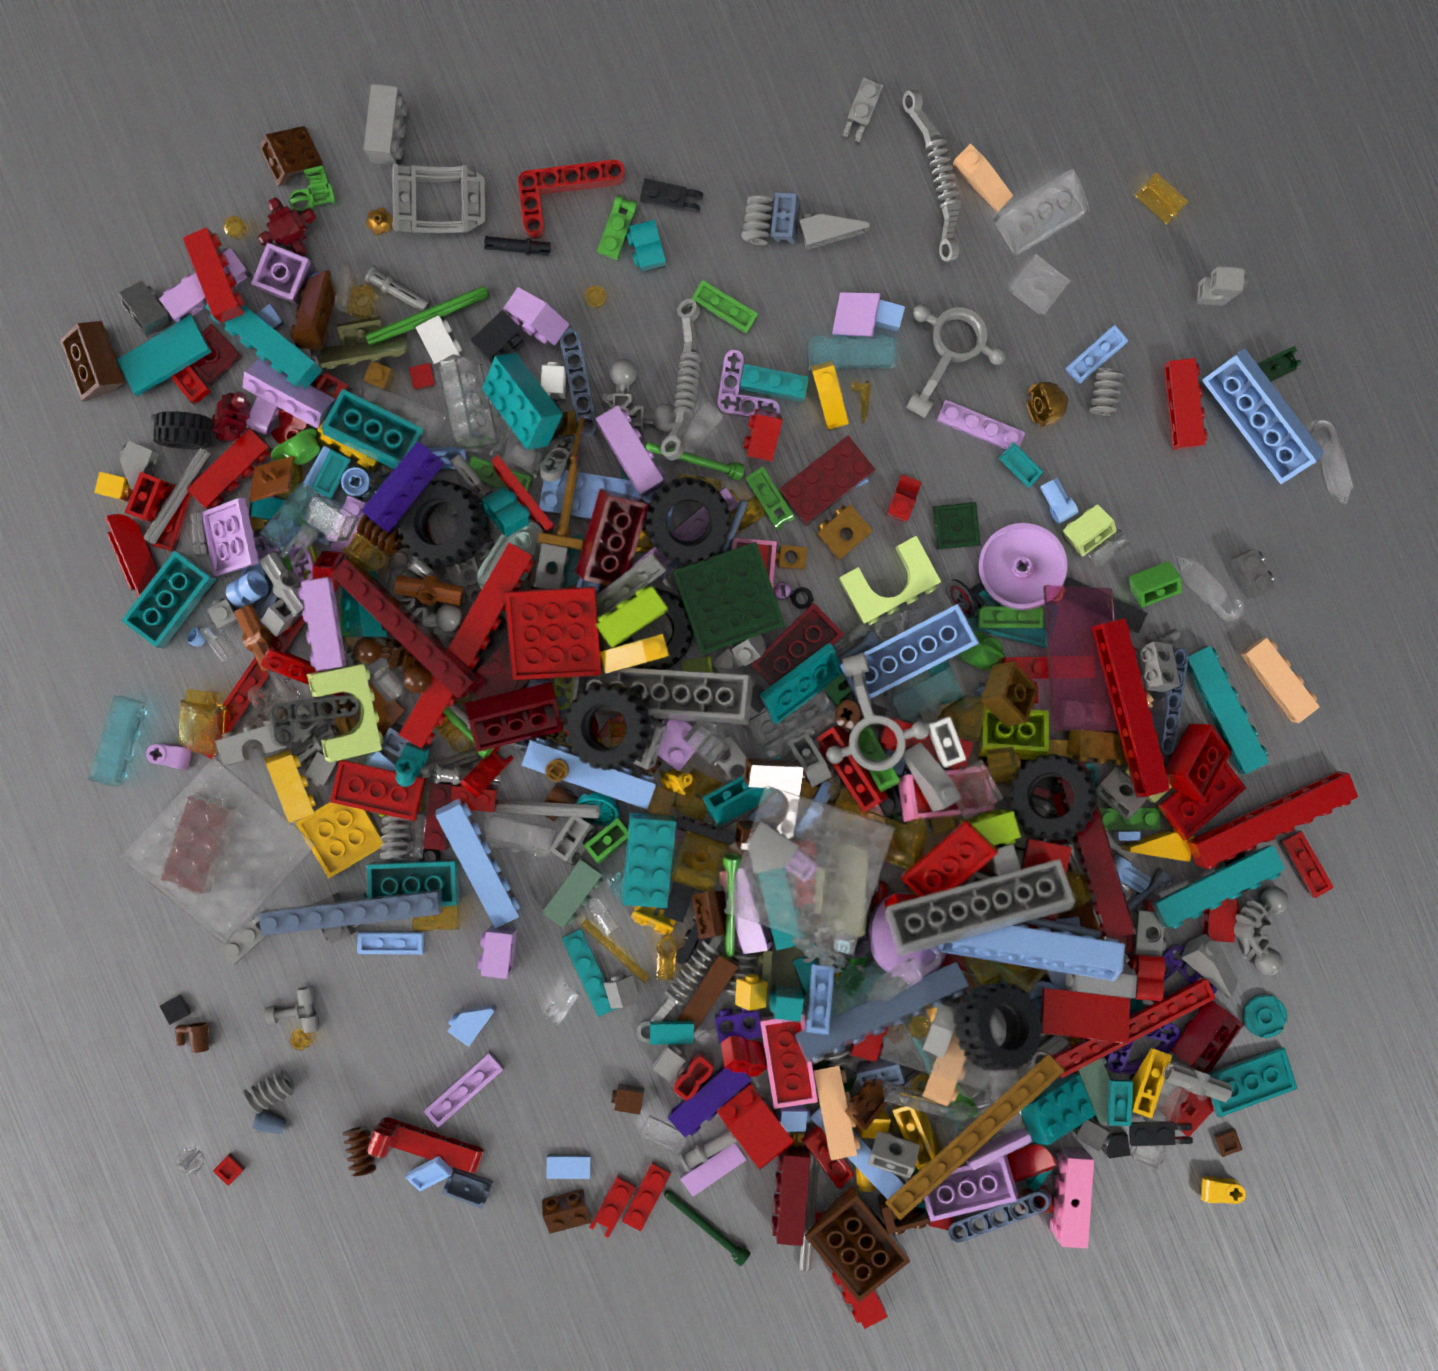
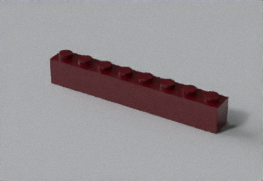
M345 558L333 571L331 576L458 699L467 697L481 682L356 559Z
M1084 761L1078 762L1089 774L1086 763ZM1056 777L1059 787H1063L1065 795L1062 796L1065 808L1071 809L1074 802L1073 789L1066 780ZM1096 799L1097 808L1093 812L1094 817L1091 822L1089 821L1086 824V828L1082 832H1077L1078 837L1074 839L1078 851L1082 850L1084 858L1081 859L1084 872L1088 871L1090 877L1087 885L1090 893H1094L1096 902H1093L1096 915H1101L1103 923L1099 924L1102 936H1107V939H1117L1136 934Z

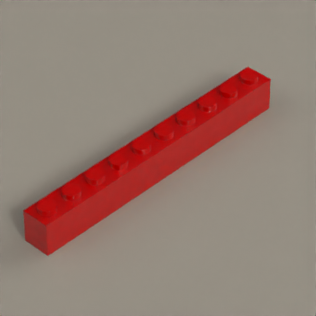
M511 542L506 546L448 648L468 669H474L479 660V657L476 655L480 649L485 650L490 641V638L487 636L491 629L495 631L502 619L498 617L502 610L506 612L505 592L519 591L524 582L521 580L524 572L529 573L534 565V561H532L533 555ZM432 675L430 688L422 693L399 733V736L420 748H423L425 744H431L436 735L433 733L436 725L441 726L447 716L444 714L447 706L452 707L457 699L434 675Z

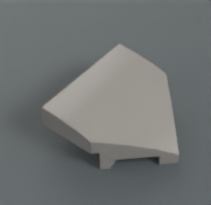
M761 822L748 841V850L754 874L786 867L799 846Z

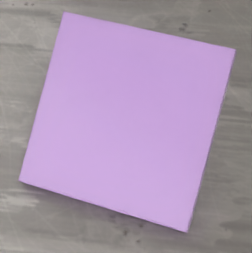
M840 292L832 334L873 337L881 294Z

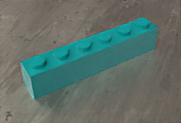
M207 303L205 305V308L211 312L209 305ZM242 305L245 314L223 322L226 325L224 329L233 337L238 334L241 337L239 341L249 350L254 347L257 350L254 354L264 362L270 360L272 362L270 367L280 375L283 372L288 375L286 380L295 387L300 385L306 390L323 370L245 305ZM211 313V314L209 315V317H210L211 319H213L217 324L220 325V322H218V321L212 316V313Z
M1203 646L1188 654L1187 671L1222 740L1231 751L1230 756L1240 774H1248L1269 763L1267 759L1268 752L1263 745H1260L1257 739L1259 736L1253 725H1250L1247 719L1249 717L1248 712L1238 701V692L1234 687L1230 686L1227 680L1229 675L1224 667L1221 668L1218 662L1219 655L1217 651L1211 648V646Z
M1274 845L1265 846L1152 902L1151 905L1162 927L1175 929L1183 925V920L1189 917L1191 920L1203 915V910L1207 908L1213 910L1221 906V901L1227 898L1229 900L1238 898L1242 895L1241 891L1247 888L1249 891L1261 886L1260 882L1265 879L1271 881L1281 876L1279 872L1286 868Z

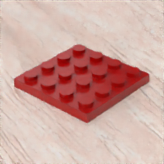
M595 586L505 592L513 680L598 676L602 674L599 630L596 626L598 624Z

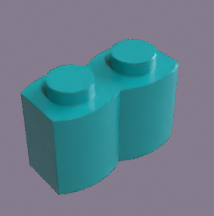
M655 219L629 226L630 232L627 233L629 245H634L636 253L632 254L635 267L639 266L641 272L666 266Z
M503 486L481 498L485 513L495 522L498 529L506 537L529 525L530 513L525 505L521 506L517 502V497L512 490L509 491Z

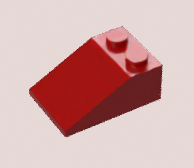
M752 1084L717 1110L727 1128L760 1170L795 1142L760 1091Z

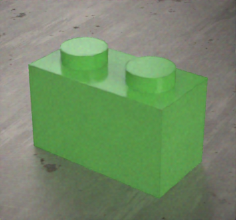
M1170 561L1129 576L1130 592L1141 608L1182 593L1181 576Z
M617 818L583 846L594 860L601 865L627 844L628 828L622 820Z

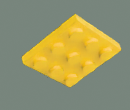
M329 802L314 811V814L296 822L297 827L328 879L379 850L380 846L384 844L381 841L380 832L366 810Z

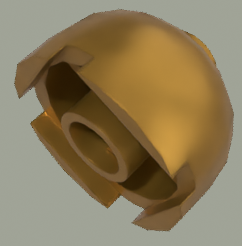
M1040 382L1031 385L1028 390V394H1031V400L1027 401V408L1032 421L1039 423L1040 427L1060 421L1065 415L1068 405V397L1062 388L1051 382Z

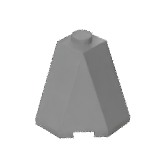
M1124 953L1122 972L1115 981L1067 973L1065 976L1066 991L1136 998L1137 974L1134 969H1130L1127 963L1129 958Z

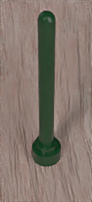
M670 1190L665 1191L664 1197L732 1253L731 1256L736 1264L742 1266L751 1254L748 1249L741 1246L737 1247Z

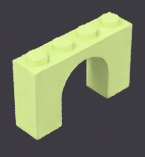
M917 536L895 547L908 575L907 584L899 595L887 598L874 593L859 567L838 578L862 624L868 622L870 626L881 620L879 615L885 612L890 615L900 609L898 605L906 601L908 605L919 599L918 594L924 591L926 594H929L938 589L937 584L941 580Z
M358 663L307 674L312 696L319 697L337 692H347L359 702L360 715L357 724L352 730L341 735L321 739L325 761L334 762L382 750L383 736L380 731L378 732L377 728L379 716L377 711L373 709L372 702L375 698L373 690L369 689L368 680H370V673L368 668L364 664Z

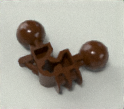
M362 637L355 643L353 654L360 663L373 664L379 658L387 659L388 666L391 668L402 666L401 672L404 675V685L410 692L418 694L430 688L432 673L397 639H388L386 646L380 645L372 637Z

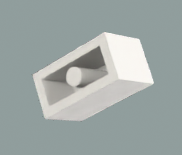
M438 315L415 327L438 370L462 359L459 353L462 351V348L457 339L452 340L449 334L452 332V329L446 319L442 321Z
M950 717L927 724L929 726V735L942 767H948L966 760Z

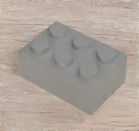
M371 84L363 150L372 164L393 166V164H398V160L402 159L403 147L400 146L401 138L405 137L403 118L407 116L408 104L405 103L404 96L400 93L398 87Z

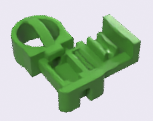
M323 165L303 170L306 178L310 179L311 185H308L309 188L299 189L291 193L289 197L291 207L302 214V211L307 209H313L314 211V206L332 202L335 206L337 201L334 196V189L328 184ZM309 201L305 208L298 209L294 206V203Z

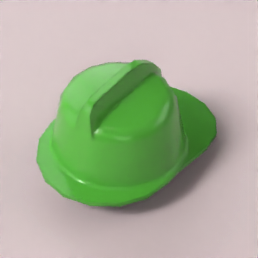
M309 428L281 443L272 451V459L276 461L294 456V464L301 465L310 462L321 452V448L317 443L318 431L314 428Z
M973 630L980 643L958 655L965 662L982 670L990 671L993 665L1000 664L1001 659L1005 656L1003 646L996 638Z

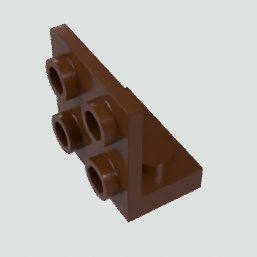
M305 126L265 134L259 146L277 186L286 185L291 174L323 165Z
M725 890L707 891L692 895L699 939L726 935L727 905L725 902Z
M883 1194L877 1195L888 1235H899L910 1228L921 1229L926 1224L931 1223L925 1206L924 1209L914 1207L900 1220L885 1203L887 1198Z

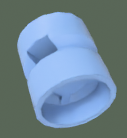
M353 467L343 473L341 485L347 494L357 499H365L373 494L369 482L374 481V478L363 469Z
M254 570L229 583L226 587L228 600L237 608H243L254 603V601L266 596L269 591L265 577Z

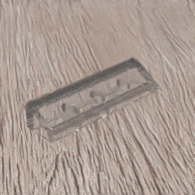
M888 1081L883 1083L884 1101L962 1122H965L971 1115V1111L963 1101H950L949 1105L945 1106L924 1097V1091Z

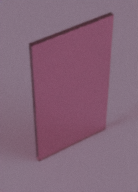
M1044 585L1053 730L1119 732L1092 631L1094 626L1114 621L1112 589Z

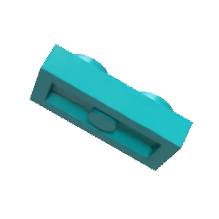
M1109 1079L1108 1125L1131 1126L1133 1081Z

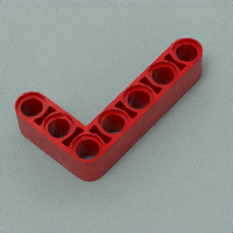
M613 159L526 170L520 173L518 187L523 225L527 235L532 239H538L545 232L541 195L620 185L625 180L623 163ZM612 169H619L621 171L618 176L609 174ZM596 171L599 173V176L596 179H590L588 177L589 173ZM570 174L578 176L573 182L566 180ZM548 177L556 178V181L551 185L545 183ZM528 179L534 181L531 187L523 186L524 182ZM530 201L537 202L536 207L533 209L526 208V205ZM534 222L539 223L540 226L537 230L532 231L529 229L530 224Z
M389 1117L382 1118L375 1127L367 1150L370 1155L380 1158L387 1157L392 1148L430 1160L440 1156L449 1166L470 1173L478 1171L484 1150L479 1146Z

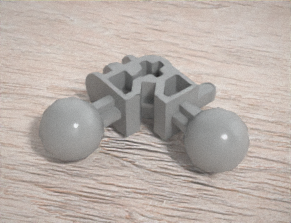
M620 359L614 362L609 373L611 380L617 385L616 393L603 394L601 397L611 410L619 405L622 411L626 410L631 418V422H629L633 429L637 428L642 438L645 435V424H654L660 431H671L676 418L673 415V411L676 408L670 404H661L654 411H645L644 406H635L632 409L634 396L629 394V389L637 377L636 366L627 359Z
M410 569L402 571L399 574L403 576L422 579L419 575H417ZM403 595L402 599H397L431 633L432 628L436 626L445 632L457 631L464 621L462 611L455 605L448 604L442 606L437 613L431 614L425 607L420 605L416 597Z
M1268 887L1262 892L1260 897L1261 904L1257 901L1249 900L1247 907L1241 909V914L1236 915L1235 919L1237 922L1234 926V933L1244 946L1243 958L1250 960L1256 954L1254 961L1257 970L1264 975H1275L1281 970L1283 960L1277 950L1268 948L1273 940L1270 935L1264 934V929H1271L1274 922L1270 915L1279 914L1286 910L1289 899L1283 889Z

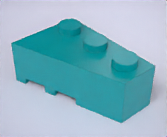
M368 571L378 581L377 573L375 571ZM341 585L342 598L340 600V608L342 609V620L340 627L342 637H387L386 630H382L381 623Z

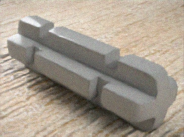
M193 512L190 514L191 522H193L191 528L193 543H195L193 546L194 554L204 555L207 554V545H204L206 536L202 524V513Z

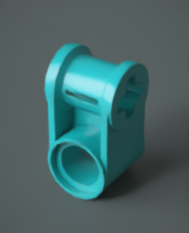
M409 742L405 744L395 765L397 772L396 782L399 785L407 787L415 782L427 761L429 750Z

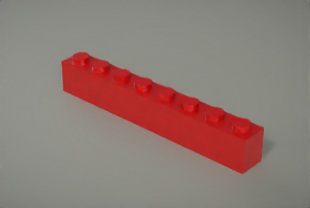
M1126 619L1094 626L1092 631L1136 798L1170 791L1169 777L1165 771L1164 758L1160 752L1158 735L1154 729L1152 713L1149 710L1146 699L1147 693L1141 680V671L1136 661V652L1131 642L1130 629Z
M1337 771L1190 839L1187 843L1195 864L1205 869H1212L1218 866V862L1234 859L1238 853L1253 850L1261 842H1270L1276 838V835L1289 833L1300 824L1311 823L1313 818L1319 815L1324 816L1332 813V809L1336 807H1344L1351 804V800L1358 798L1350 773Z

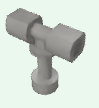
M312 986L301 987L297 990L299 1002H296L293 1008L277 1010L276 1006L265 1007L264 1015L267 1025L276 1024L279 1018L296 1016L297 1020L302 1019L304 1033L316 1032L319 1029L317 1014H313L312 1003L315 1001Z

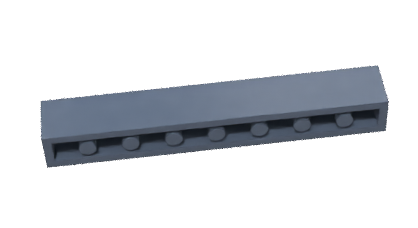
M441 889L265 910L259 913L261 936L439 915L444 909Z
M957 962L830 1018L828 1035L808 1033L804 1030L796 1034V1040L806 1062L812 1061L817 1063L825 1058L824 1055L830 1052L837 1054L845 1050V1046L852 1042L853 1045H857L865 1041V1037L872 1033L876 1036L885 1032V1028L892 1024L894 1027L906 1022L905 1018L912 1015L914 1018L926 1013L925 1009L932 1006L936 1009L940 1003L946 1004L945 1000L952 997L954 1000L963 997L969 985Z

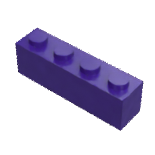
M417 441L361 511L385 531L389 532L444 465V462Z
M723 1064L706 1081L699 1085L696 1094L687 1101L683 1099L669 1111L668 1119L685 1138L689 1134L693 1136L700 1130V1125L705 1120H712L722 1105L724 1106L734 1098L733 1096L737 1092H741L750 1085L751 1076L743 1072L734 1073L732 1070L726 1069Z

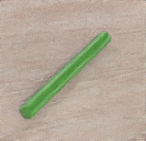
M485 286L479 287L367 333L365 335L367 342L370 346H373L412 330L438 315L441 318L485 300L489 297L487 288Z

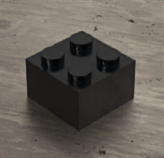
M502 309L471 341L476 349L492 365L495 356L509 354L513 349L515 351L524 344L523 340L526 337L522 329Z

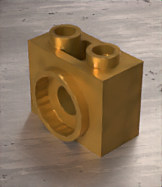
M851 504L847 508L842 505L833 513L836 517L829 522L826 519L817 527L819 532L816 536L838 561L873 532L872 528ZM841 530H850L852 534L851 539H842L840 536Z

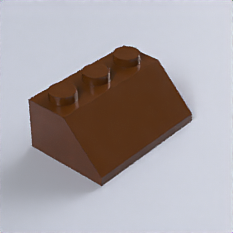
M328 270L308 278L306 286L301 289V305L296 308L297 320L296 324L292 325L290 332L291 338L294 339L295 345L298 348L323 350L337 296L331 272Z
M102 321L77 323L60 339L81 401L112 392L124 383L122 372L119 370L115 360V352L108 340V332L104 328Z

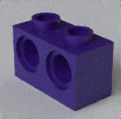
M740 1007V1010L732 1011L731 1008H725L715 1014L719 1044L730 1036H740L745 1039L763 1037L758 1009L749 1011ZM750 1016L755 1019V1023L752 1026H746L743 1020ZM730 1020L734 1025L731 1029L726 1030L722 1028V1022Z

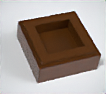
M1234 1128L1213 1135L1222 1157L1243 1150Z

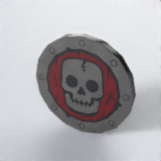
M952 579L947 583L946 589L950 602L953 606L960 604L966 618L972 619L977 615L978 608L983 609L987 605L979 595L984 590L982 583H978L970 589L958 579Z

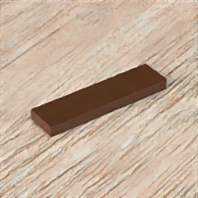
M720 952L677 1021H694V1032H696L737 970L739 963Z

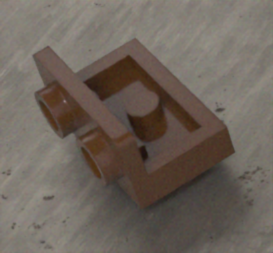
M881 1079L867 1080L862 1085L861 1092L849 1101V1106L844 1111L862 1131L867 1130L892 1099L881 1086L884 1083Z
M583 1189L542 1200L543 1218L549 1234L592 1223Z

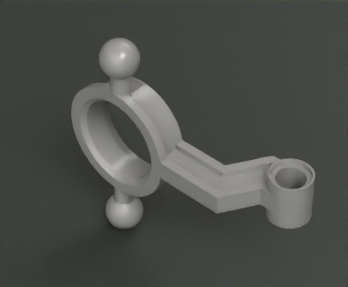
M919 304L914 308L913 316L917 321H928L933 324L934 346L942 357L922 392L920 393L915 390L906 408L923 418L926 417L934 403V400L929 397L950 361L964 362L982 352L989 356L990 362L994 365H1001L1005 362L1006 352L1000 347L993 349L986 345L987 328L977 313L967 308L955 307L944 311L937 317L931 313L930 308L925 304ZM950 320L967 322L976 333V346L967 352L951 350L945 345L941 336L943 324Z
M865 653L843 658L842 662L847 677H854L855 690L864 719L859 721L853 728L849 739V746L844 748L838 746L830 747L826 752V758L829 762L837 764L842 761L843 757L852 755L857 763L866 769L873 771L889 769L902 758L905 750V739L911 737L917 739L926 738L929 734V726L925 722L918 721L914 723L912 728L902 731L901 727L891 718L875 715L864 674L870 671ZM870 724H884L895 733L898 742L897 749L889 758L873 760L866 757L860 750L858 736L862 729Z

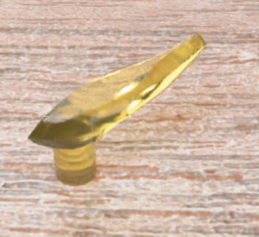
M866 381L865 384L853 382L852 390L862 392L860 399L862 405L861 418L862 422L865 423L869 408L871 385L869 381Z

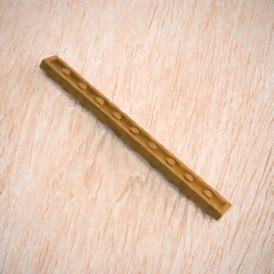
M1048 1053L885 1202L887 1206L901 1220L1065 1071L1064 1068Z

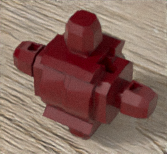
M276 197L269 200L268 205L272 212L268 215L270 222L266 223L269 231L265 230L259 234L258 239L261 245L273 244L275 240L279 246L284 245L287 249L291 248L293 253L297 255H306L307 250L303 241L307 240L305 233L309 231L305 224L308 223L310 225L316 221L317 216L313 209L304 210L300 215L296 209L291 210L288 206L284 207Z
M238 391L222 395V400L216 404L215 414L212 415V430L216 433L217 440L234 441L240 438V433L246 429L247 419L250 418V403L246 401L245 393Z

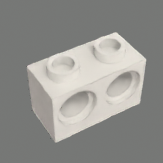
M548 362L547 365H542L541 386L552 400H566L567 398L566 369L564 366H561V363Z

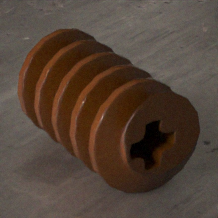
M364 514L357 526L358 535L364 536V539L371 541L374 546H378L388 556L394 555L403 547L401 541L404 539V536L399 535L398 529L393 531V526L387 532L367 515Z
M845 700L836 708L835 720L843 728L853 730L855 725L864 719L861 706L856 702Z
M355 1127L344 1131L342 1135L349 1136V1139L345 1140L344 1144L351 1145V1147L345 1150L346 1153H352V1156L346 1159L347 1162H353V1165L348 1167V1170L355 1171L351 1176L356 1177L373 1173L376 1170V1165L372 1164L375 1161V1157L367 1152L371 1140L368 1137L371 1135V1131L367 1127Z

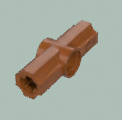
M397 575L394 593L417 597L421 603L426 605H432L436 601L461 605L464 587L442 583L439 578L432 575H427L423 579Z
M250 604L236 610L234 615L244 633L242 636L244 646L249 651H253L260 666L269 648L274 649L271 644L273 637L271 631L265 625H262L253 605ZM260 666L262 672L269 670Z

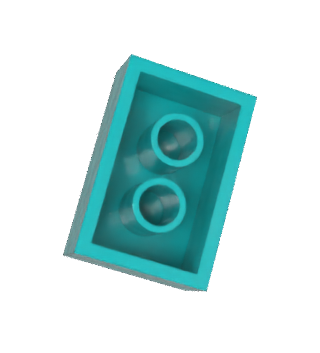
M1069 1074L1064 1078L1057 1077L1020 1111L1032 1143L1043 1145L1052 1144L1096 1115L1080 1074Z

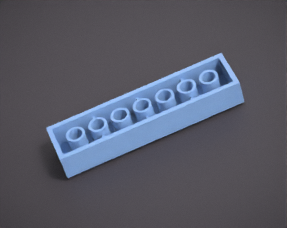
M1015 924V926H1008L939 945L937 952L1115 981L1122 972L1125 944H1121L1115 939H1105L1103 941L1097 940L1095 936L1091 935L1078 937L1073 936V933L1067 931L1054 933L1048 928H1038L1036 930L1030 929L1024 924Z

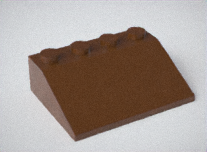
M854 1186L839 1196L804 1235L858 1302L866 1298L911 1262L904 1247L893 1234L888 1235L885 1224Z

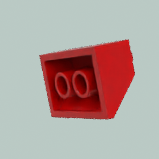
M1190 723L1165 768L1171 787L1200 803L1206 802L1231 754V751L1212 724Z

